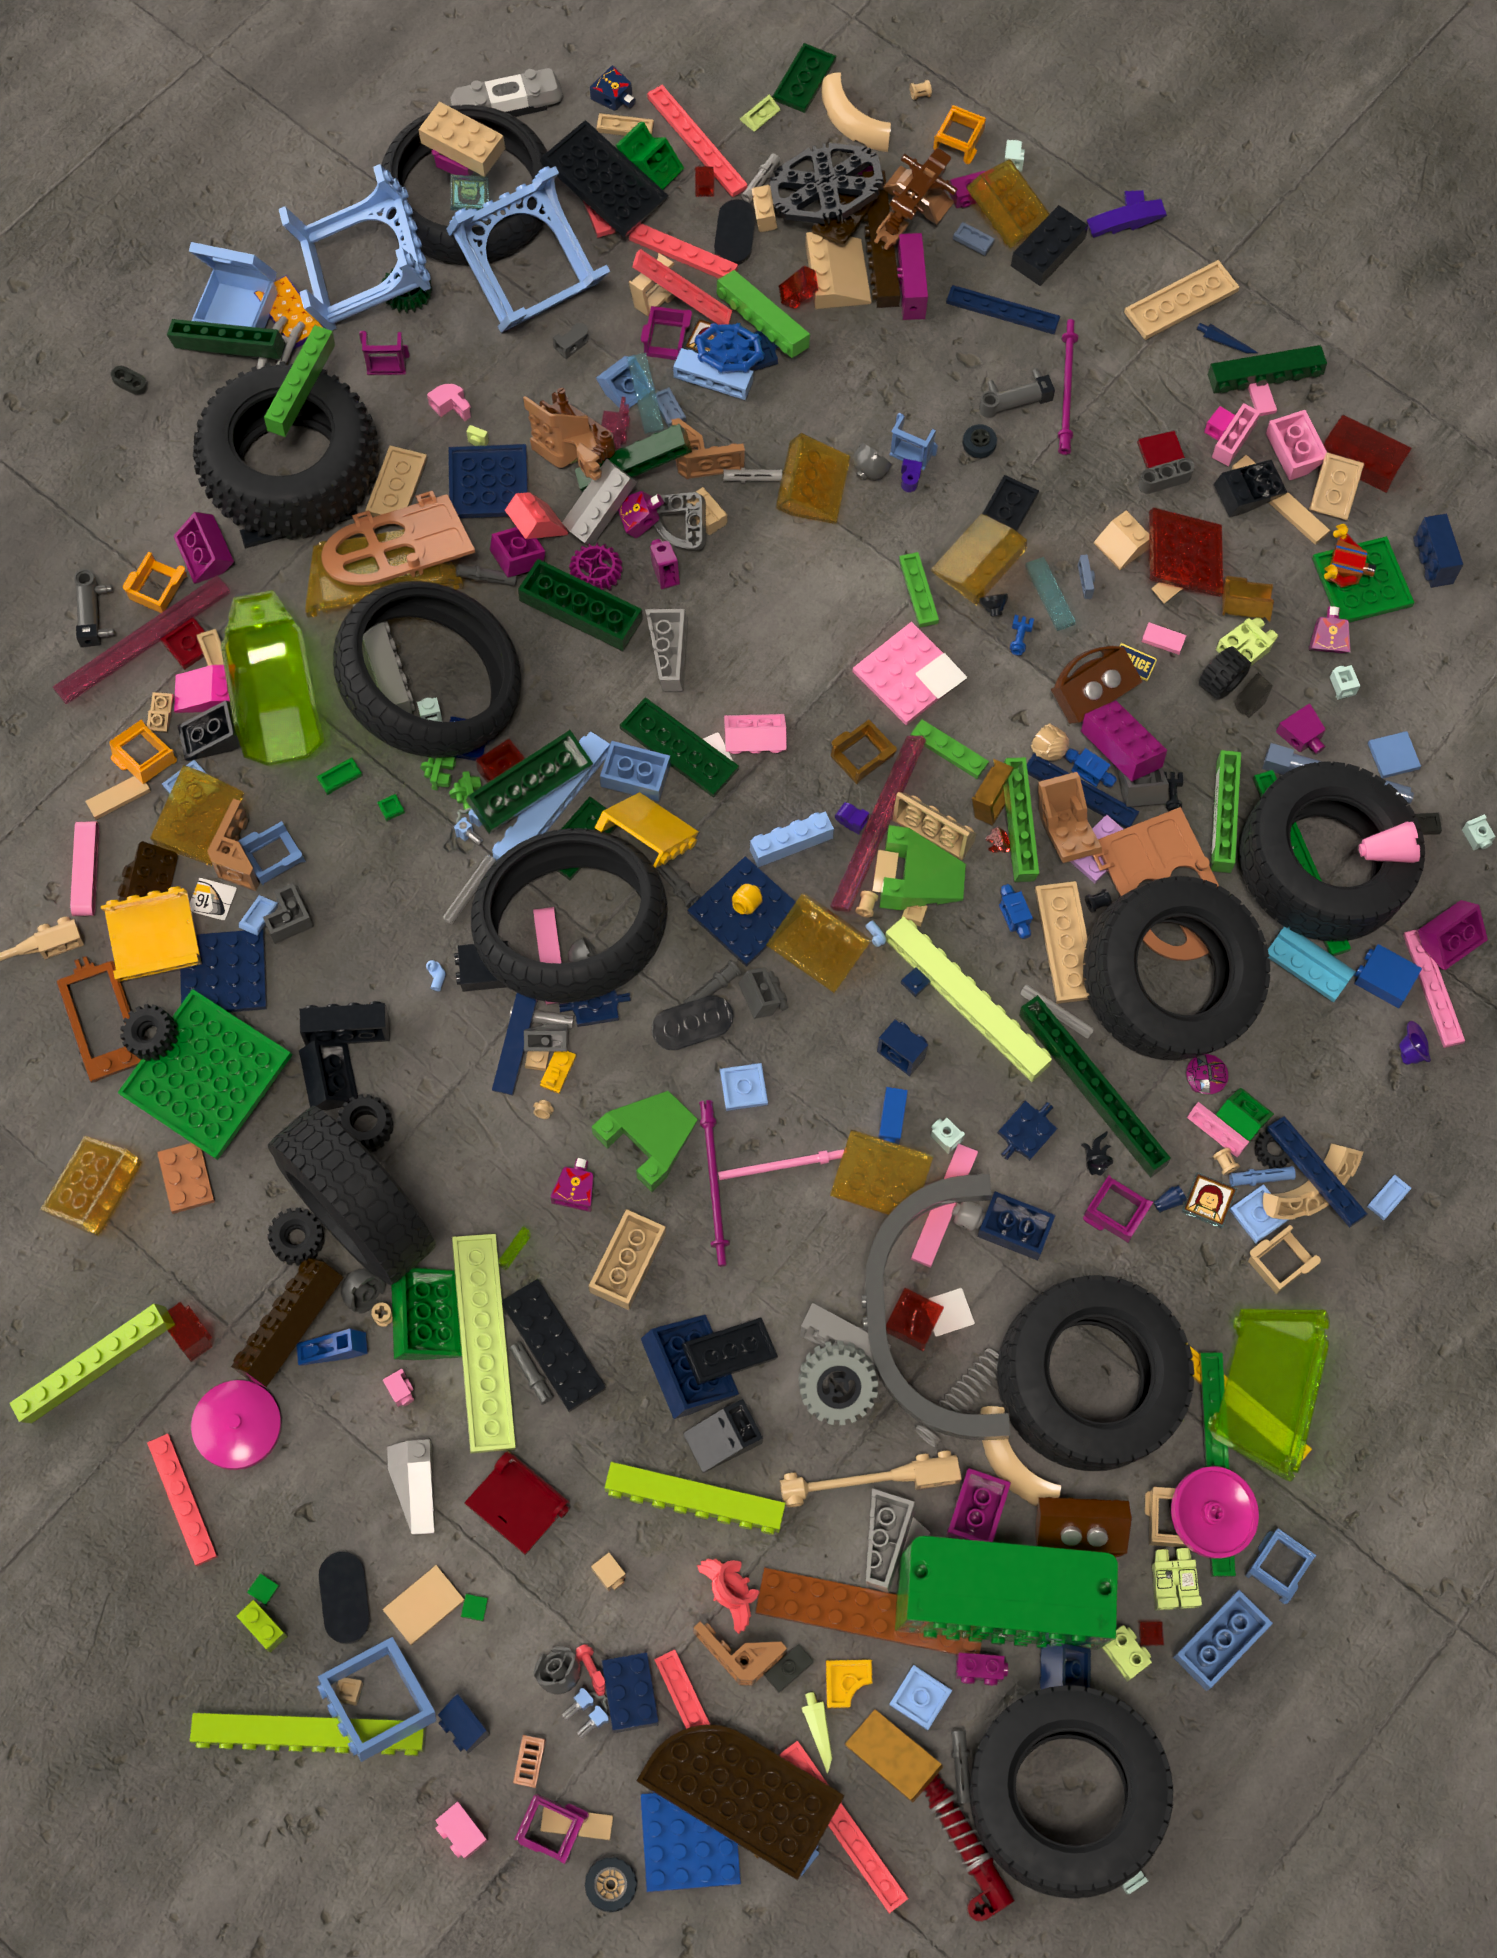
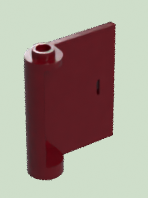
M509 1450L500 1457L494 1466V1470L464 1502L467 1507L524 1555L531 1550L558 1517L563 1518L570 1510L568 1506L569 1500Z

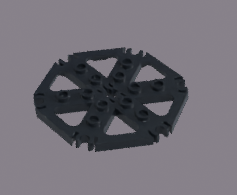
M823 143L821 149H817L816 145L813 146V151L809 147L776 168L774 171L775 177H770L769 183L775 212L777 214L781 213L783 219L825 224L824 220L826 219L829 224L832 218H837L840 221L841 215L844 220L878 198L880 195L879 189L884 188L885 185L878 154L876 152L871 153V148H867V146L828 143L829 147H827ZM833 152L854 153V155L833 168L831 159ZM810 158L813 160L815 172L797 171L790 168L795 167L802 160ZM873 166L874 175L872 177H854L867 167ZM778 188L799 190L787 198H781ZM838 194L857 195L859 197L849 204L842 205L840 204ZM820 198L821 209L819 211H802L803 208Z

